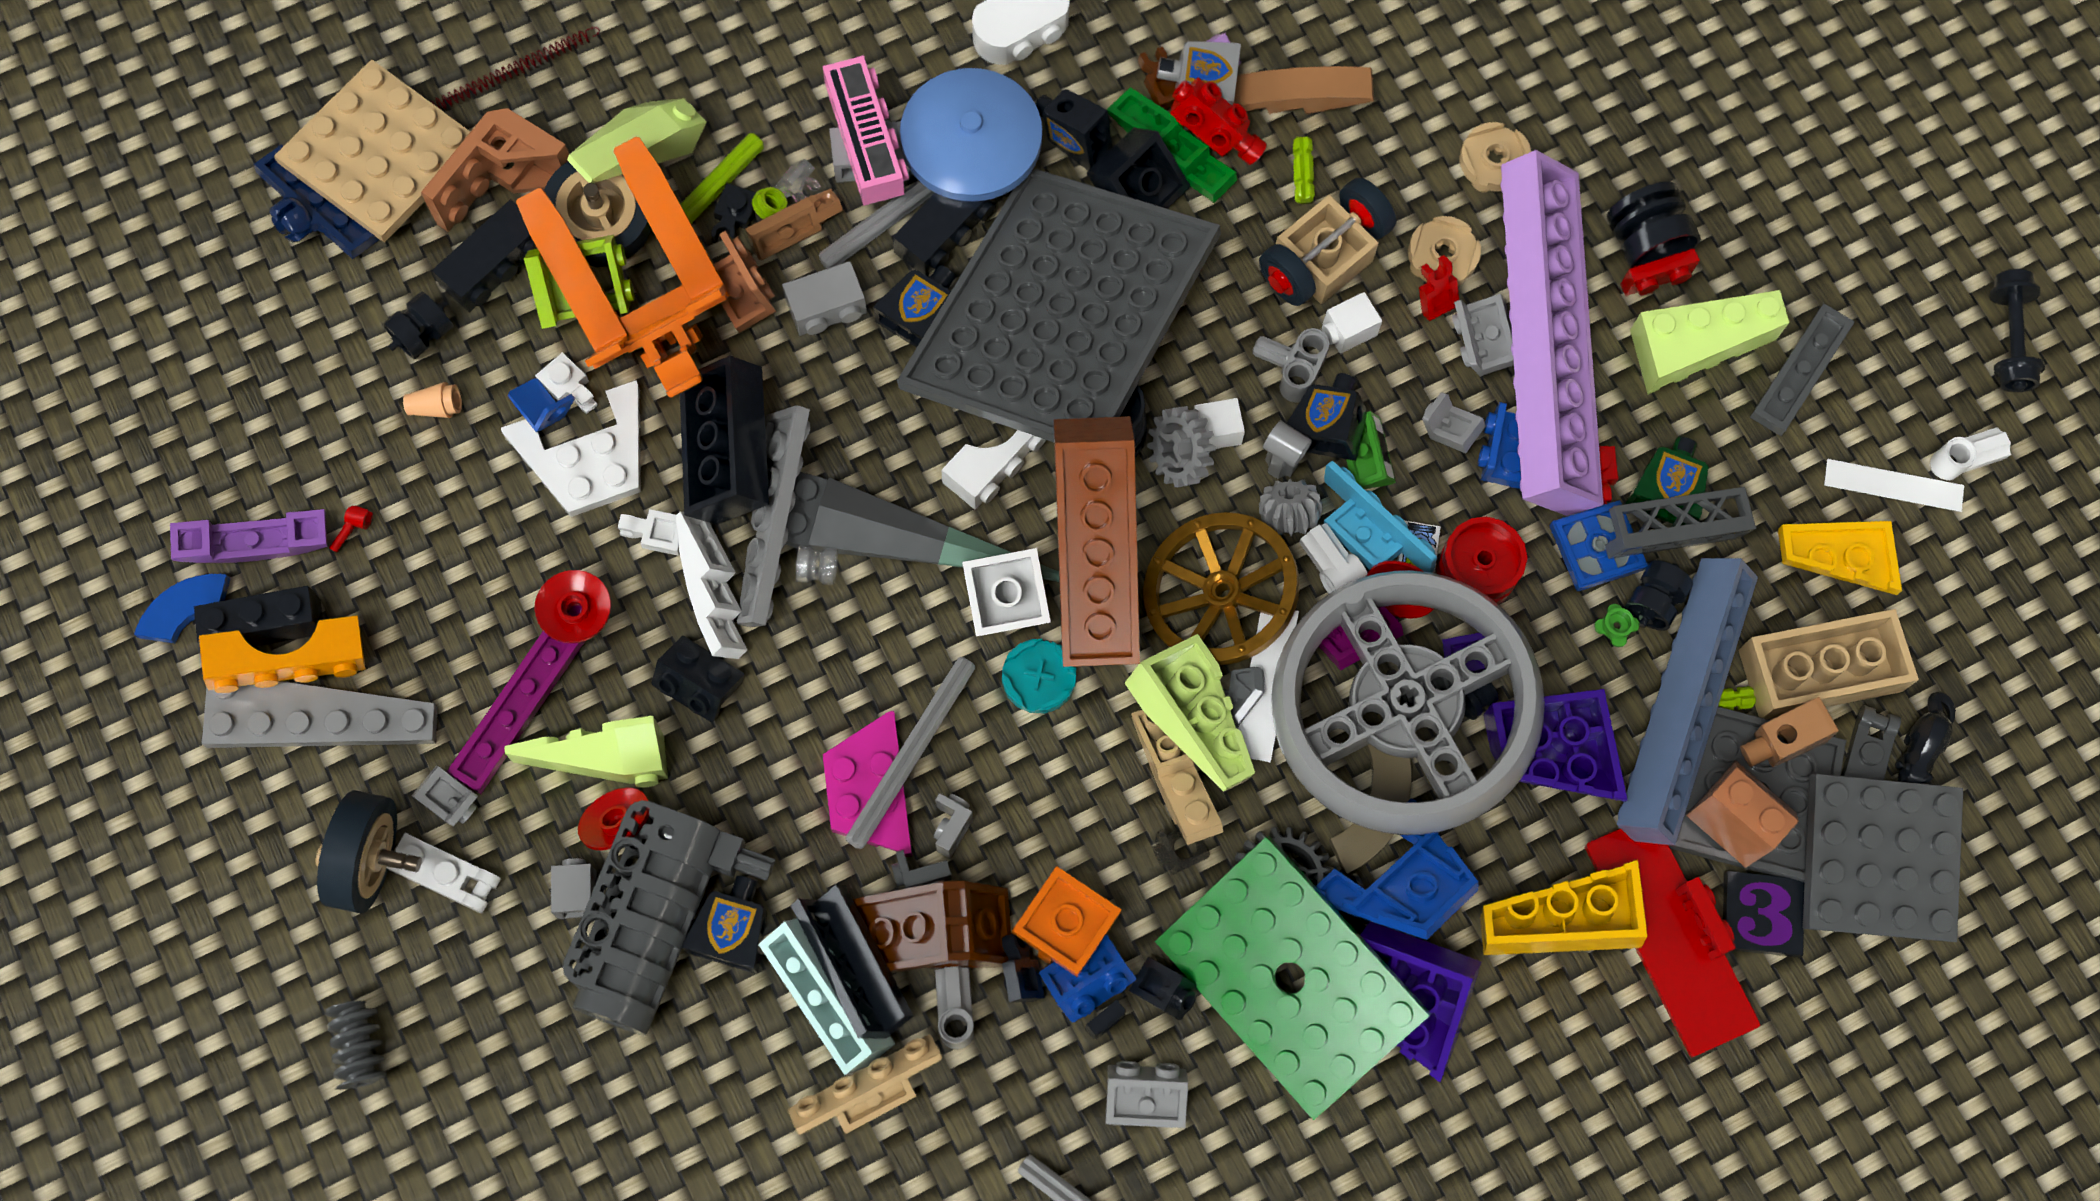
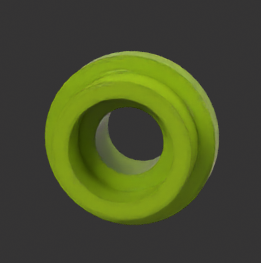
M767 187L756 192L752 199V206L756 214L760 218L765 219L787 208V199L779 189Z

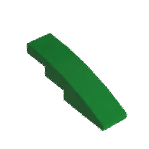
M1130 87L1107 109L1108 114L1127 133L1134 127L1158 131L1191 187L1213 203L1237 181L1236 171L1211 156L1208 145L1185 131L1170 112Z

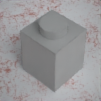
M565 859L562 861V865L551 866V913L557 919L582 918L597 882V871L591 864H586L585 859Z

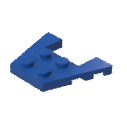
M1411 798L1408 802H1416V800ZM1439 832L1423 835H1400L1414 846L1366 890L1336 869L1332 870L1315 886L1337 910L1427 940L1478 891V880L1452 847H1448L1439 836Z

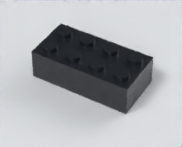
M731 355L698 369L703 377L702 381L680 393L684 515L716 525L769 505L762 367Z

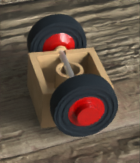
M1358 177L1347 183L1339 193L1341 205L1329 194L1277 237L1276 244L1268 248L1260 256L1259 266L1263 276L1271 288L1283 300L1291 305L1300 306L1313 296L1322 305L1373 262L1379 244L1375 239L1386 236L1395 227L1396 215L1386 196L1370 181Z

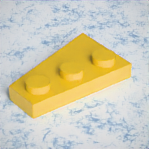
M1891 521L1783 524L1778 528L1782 564L1898 595L1902 591Z

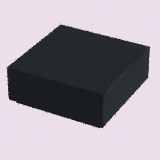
M1115 1000L1088 1022L1085 1030L1093 1040H1097L1124 1018L1126 1010L1118 1000Z

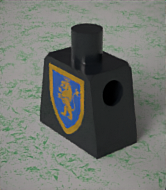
M1068 89L1062 90L1054 100L1047 95H1042L1036 101L1035 105L1039 115L1044 119L1048 140L1087 171L1113 148L1108 112L1105 108Z
M942 265L936 268L930 278L918 270H911L873 307L875 322L917 348L951 291L948 288L956 279L955 274Z
M1345 373L1337 374L1332 387L1316 384L1310 386L1286 423L1312 440L1306 453L1356 461L1367 412L1360 394L1354 390L1357 381L1351 375Z
M737 875L730 895L712 891L683 943L682 948L685 952L757 974L762 953L759 943L764 940L767 910L765 907L752 902L758 882Z

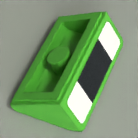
M1371 411L1366 414L1356 461L1346 459L1348 470L1363 489L1388 486L1396 483L1381 419Z

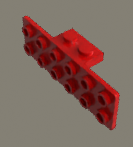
M1622 829L1588 842L1585 845V850L1596 872L1605 869L1608 871L1622 867L1625 863L1638 860L1647 938L1641 948L1635 949L1689 1056L1695 1057L1759 1028L1760 1022L1725 956L1726 953L1736 949L1733 943L1735 939L1734 933L1728 922L1721 920L1715 908L1716 899L1710 887L1706 884L1703 885L1700 877L1687 882L1668 845L1635 842Z

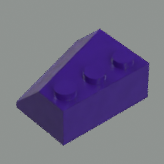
M1605 690L1545 696L1544 723L1540 741L1527 771L1519 782L1626 802L1628 799ZM1514 701L1492 703L1483 714L1490 751L1495 761L1500 757L1511 733L1514 719Z
M1370 921L1360 936L1431 1013L1427 1019L1397 1045L1401 1048L1399 1052L1409 1060L1414 1058L1430 1070L1429 1075L1441 1083L1459 1036L1482 962Z

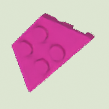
M894 711L885 713L823 754L832 832L847 836L899 753ZM902 786L867 844L876 847L881 846L896 852L903 850L905 857L912 856L904 786Z

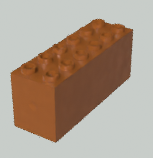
M1128 416L1054 419L1063 667L1140 664L1135 444L1131 418Z

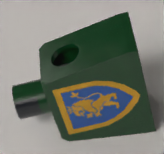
M1677 437L1672 450L1666 447H1659L1645 467L1625 504L1705 493L1709 467L1706 462L1693 458L1697 443L1687 437ZM1692 504L1687 514L1698 521L1702 515L1703 508L1698 504ZM1660 509L1656 515V518L1674 524L1677 518L1666 509Z

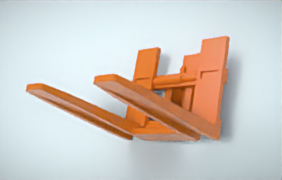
M634 137L615 147L614 153L632 194L682 283L680 287L623 317H619L564 218L542 188H537L518 198L516 203L532 240L595 351L594 354L585 360L587 366L593 365L594 369L626 352L631 353L643 347L644 352L640 355L647 369L655 365L654 370L666 389V394L672 398L699 384L703 379L691 357L697 348L695 343L699 342L703 335L696 324L689 327L687 322L695 319V316L727 300L730 294L661 167L640 137ZM667 339L669 344L673 345L677 340L681 348L679 351L668 356L661 342Z

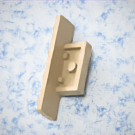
M926 1035L923 1038L914 1039L908 1042L904 1048L889 1056L878 1058L871 1062L868 1067L855 1074L842 1077L835 1081L832 1086L819 1093L799 1100L796 1105L788 1109L797 1133L803 1134L836 1116L843 1131L847 1134L916 1097L908 1077L939 1062L943 1058L932 1036Z

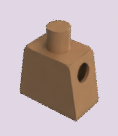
M1819 696L1761 725L1754 733L1756 739L1740 746V750L1750 767L1765 760H1768L1772 767H1776L1826 744L1839 730ZM1777 735L1783 737L1786 740L1787 744L1782 743L1778 739Z

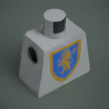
M1188 41L1184 43L1179 60L1160 57L1157 78L1175 81V89L1182 81L1186 80L1192 83L1197 77L1205 83L1208 81L1214 82L1220 88L1222 97L1233 105L1241 44Z

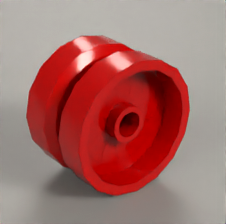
M1487 516L1471 518L1458 525L1448 538L1439 554L1436 571L1439 575L1456 579L1479 590L1499 605L1507 599L1525 573L1528 559L1525 543L1518 532L1503 520Z

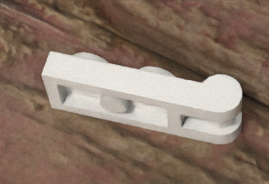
M404 833L395 852L404 853L407 856L421 857L420 870L416 873L407 871L404 868L398 869L386 866L390 871L483 914L488 904L485 900L492 888L496 889L501 880L500 877L407 833ZM470 878L477 881L471 894L464 892Z

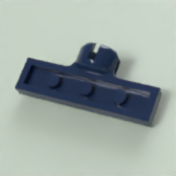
M282 144L254 163L256 173L283 196L281 201L270 208L269 213L272 216L271 221L282 235L291 232L285 237L290 242H299L311 232L320 231L351 259H354L380 240L278 164L274 155L283 147Z

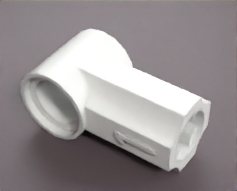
M1998 427L1966 438L1954 437L1933 454L1930 466L1934 474L1940 479L1953 480L1964 472L2008 458L2011 455V442L2006 432L2000 431ZM1950 455H1952L1953 457H1955V459L1957 460V462H1955V461L1950 457Z
M1327 523L1319 524L1300 539V545L1319 570L1321 582L1328 594L1347 583L1366 577L1367 570L1356 555L1348 554Z

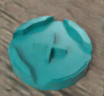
M1031 639L1018 644L1008 653L1002 668V685L1007 697L1016 707L1029 713L1045 714L1059 709L1070 699L1075 688L1076 667H1063L1062 646L1053 641L1051 643L1049 641H1042L1043 639Z

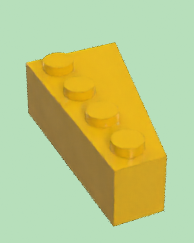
M1638 860L1625 863L1622 867L1608 871L1605 869L1592 873L1585 878L1571 882H1561L1534 893L1531 891L1484 905L1480 916L1484 955L1641 948L1647 938Z

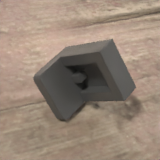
M900 850L896 852L898 863L891 864L897 887L905 885V888L952 881L947 860L909 871L904 851Z

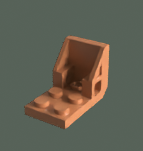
M510 109L488 111L425 186L421 194L436 224L449 232L455 224L460 223L465 218L468 208L474 200L485 194L491 180L513 193L532 192L537 188L544 190L554 172L568 162L569 153L565 143ZM514 162V166L511 169H503L508 163Z

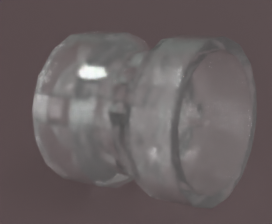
M800 545L796 561V582L809 583L811 580H819L823 585L834 586L837 574L838 549L825 548L822 551L814 550L811 546Z

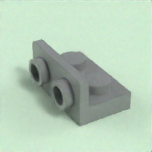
M1120 1061L1116 1065H1108L1106 1124L1185 1128L1188 1094L1186 1069L1172 1063H1160L1156 1067H1145L1133 1061Z

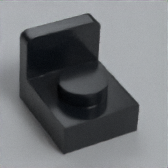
M1147 957L1136 980L1129 989L1133 994L1178 1020H1182L1184 1015L1193 1007L1198 992L1195 983L1150 957Z

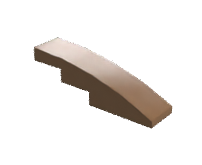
M1327 66L1288 68L1237 75L1234 103L1240 104L1246 111L1266 108L1268 113L1272 114L1303 108L1306 114L1374 102L1373 71L1371 67Z

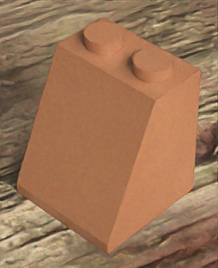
M1737 760L1732 763L1686 815L1745 868L1774 850L1799 822L1796 812Z

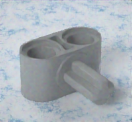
M1316 328L1303 331L1292 348L1260 336L1254 346L1253 355L1282 367V378L1279 386L1280 393L1288 401L1300 402L1308 388L1316 383L1325 363L1330 342L1328 336ZM1311 346L1320 353L1309 354L1303 348ZM1294 376L1301 377L1306 383L1297 385L1292 383L1289 378Z

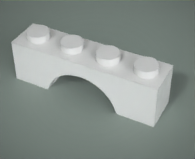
M1017 430L1009 440L995 447L979 448L965 444L941 470L942 483L976 510L982 502L988 504L1000 489L998 485L1005 477L1012 478L1016 475L1024 464L1022 459L1031 450L1033 452L1038 451L1046 440Z

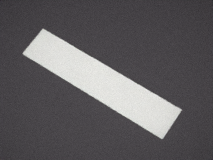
M1827 459L1825 486L1962 512L1964 485Z

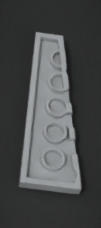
M798 405L768 414L765 419L769 505L752 512L751 525H753V529L757 532L756 538H753L747 547L746 567L739 605L742 612L738 615L737 624L750 628L765 626L773 612L774 603L771 599L773 587L781 573V565L779 564L780 553L788 539V528L786 527L788 514L795 504L796 495L793 492L795 480L803 466L801 451L803 442L807 439L810 431V422L808 421L810 409Z
M278 681V685L269 688L255 687V684L239 686L237 691L230 693H217L214 690L208 691L206 688L202 745L206 748L436 744L438 707L434 703Z

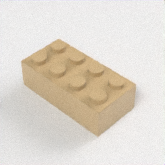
M1896 609L1751 637L1738 650L1748 684L1754 689V696L1756 697L1755 707L1758 717L1764 719L1776 718L1819 696L1825 707L1900 693L1919 680Z

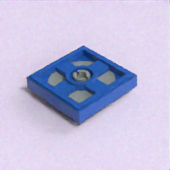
M1620 500L1552 521L1549 525L1577 592L1644 571L1648 566L1643 554L1608 559L1605 544L1616 538L1609 509L1613 506L1622 505ZM1623 514L1628 534L1634 533L1627 515Z

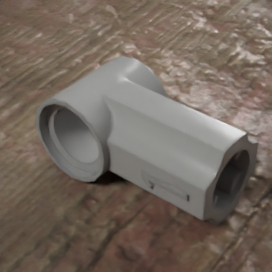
M1280 420L1263 445V449L1268 451L1265 458L1268 464V473L1277 479L1284 476L1291 477L1310 447L1312 440Z
M945 967L935 970L938 1030L941 1041L950 1049L959 1050L965 1048L974 1038L969 967ZM953 1020H961L967 1025V1031L961 1037H950L945 1032L947 1024Z

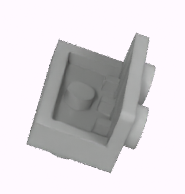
M1500 293L1468 305L1462 299L1455 301L1457 313L1452 315V319L1458 335L1462 334L1465 346L1460 347L1465 366L1467 368L1471 367L1479 376L1513 366L1514 358L1511 352V345L1513 343L1512 327L1505 298Z

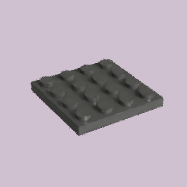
M1718 707L1675 846H1668L1673 850L1745 868L1686 816L1732 763L1737 760L1796 812L1799 820L1774 850L1745 869L1771 876L1787 877L1802 881L1805 884L1810 774L1840 776L1846 740L1832 737L1826 744L1776 767H1772L1768 760L1750 767L1741 753L1740 746L1755 740L1754 733L1761 725L1770 720ZM1777 735L1778 739L1782 743L1787 744L1786 740L1783 737Z
M1810 774L1803 929L1957 942L1963 788Z

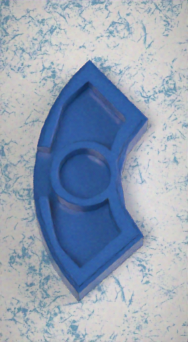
M205 574L185 579L169 587L145 610L134 635L139 639L175 644L181 631L195 619L194 606L225 601L230 578L226 574Z

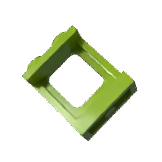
M614 235L577 241L584 256L606 253L615 290L614 293L606 295L615 310L619 309L620 314L628 313L630 301H634L635 296L631 280L624 279L622 266H626V257L622 244L616 245ZM528 250L524 261L541 328L554 327L559 320L575 318L572 309L539 250Z

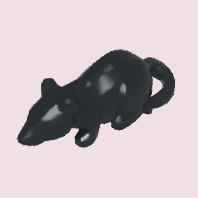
M1942 692L1932 693L1928 698L1927 704L1929 712L1923 714L1906 734L1904 743L1908 746L1907 752H1904L1895 763V768L1900 771L1898 782L1924 784L1934 778L1930 773L1933 770L1935 761L1941 753L1945 752L1950 743L1952 724L1955 720V706L1947 694ZM1942 704L1944 705L1948 715H1946Z

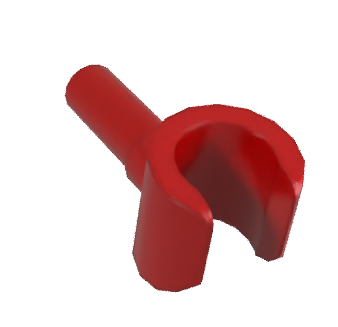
M356 505L349 507L344 515L345 524L329 548L337 553L350 533L353 532L354 527L366 530L372 522L373 513Z

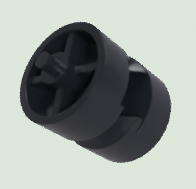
M423 291L419 292L406 303L407 311H397L382 323L385 330L392 337V343L388 345V348L393 352L398 347L413 360L419 357L430 347L429 340L431 338L439 340L454 327L443 310L448 306L446 301L442 300L440 303H437Z
M1653 560L1648 564L1640 579L1644 586H1637L1625 605V609L1639 621L1640 627L1666 631L1670 628L1678 613L1674 606L1681 605L1693 586V581L1677 564Z

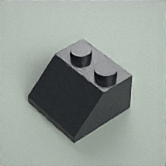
M1135 127L1086 172L1093 185L1097 188L1166 209L1191 187L1158 131Z

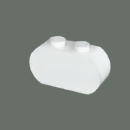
M986 0L976 6L972 16L973 44L977 53L990 63L1007 65L1016 59H1025L1034 49L1045 43H1054L1067 29L1070 0Z

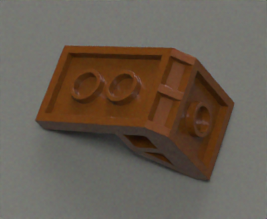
M944 881L853 899L891 973L920 968L943 969L945 967L957 966L969 967V969L1001 968L1002 963L1008 962V957L1002 946V937L1011 934L1008 888L970 881Z

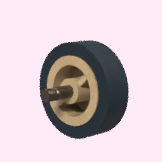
M566 162L554 172L545 186V193L564 218L576 241L614 235L616 245L622 244L626 260L635 255L647 241L652 228L632 194L623 174L596 183H588L569 162ZM606 253L585 256L592 267L609 266Z
M352 790L340 801L332 815L323 843L320 845L316 856V865L318 866L317 892L322 905L359 914L365 913L373 905L383 887L388 872L386 866L398 869L404 868L407 871L416 873L420 870L421 857L407 856L404 853L394 851L397 834V809L393 799Z

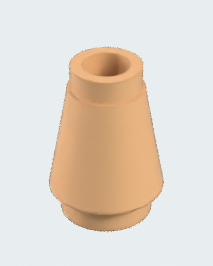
M443 382L410 394H405L403 405L408 416L452 418L453 414L461 412L462 399L457 385H449L447 382Z

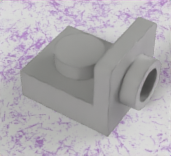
M939 793L935 800L936 807L950 815L951 818L950 820L943 818L934 834V838L937 839L935 844L937 852L951 859L973 822V813L969 810L970 804L954 794H950L947 798Z

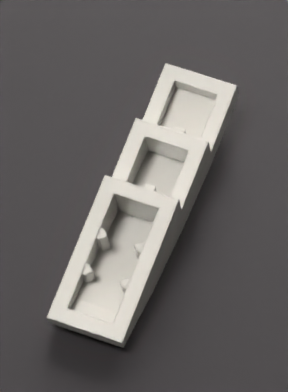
M680 511L676 515L679 552L688 594L698 625L712 656L739 659L747 651V648L733 620L742 611L727 584V581L736 572L710 523L685 516L684 512Z
M1295 610L1288 626L1275 642L1251 658L1250 668L1260 667L1263 670L1265 693L1238 727V730L1243 734L1251 759L1271 763L1276 737L1271 702L1273 678L1283 647L1297 625L1298 610ZM1260 612L1256 634L1269 623L1273 616Z

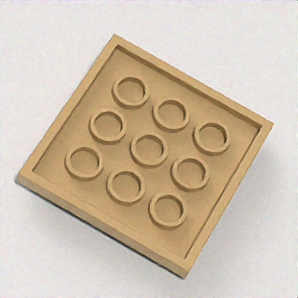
M371 59L274 157L278 164L385 243L425 202L421 191L468 136L470 131Z

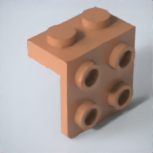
M725 230L719 235L730 255L715 263L714 266L730 294L727 297L728 299L721 302L735 329L740 333L776 312L770 301L775 295L765 278H762L757 269L759 267L750 251L745 248L738 236L732 239Z

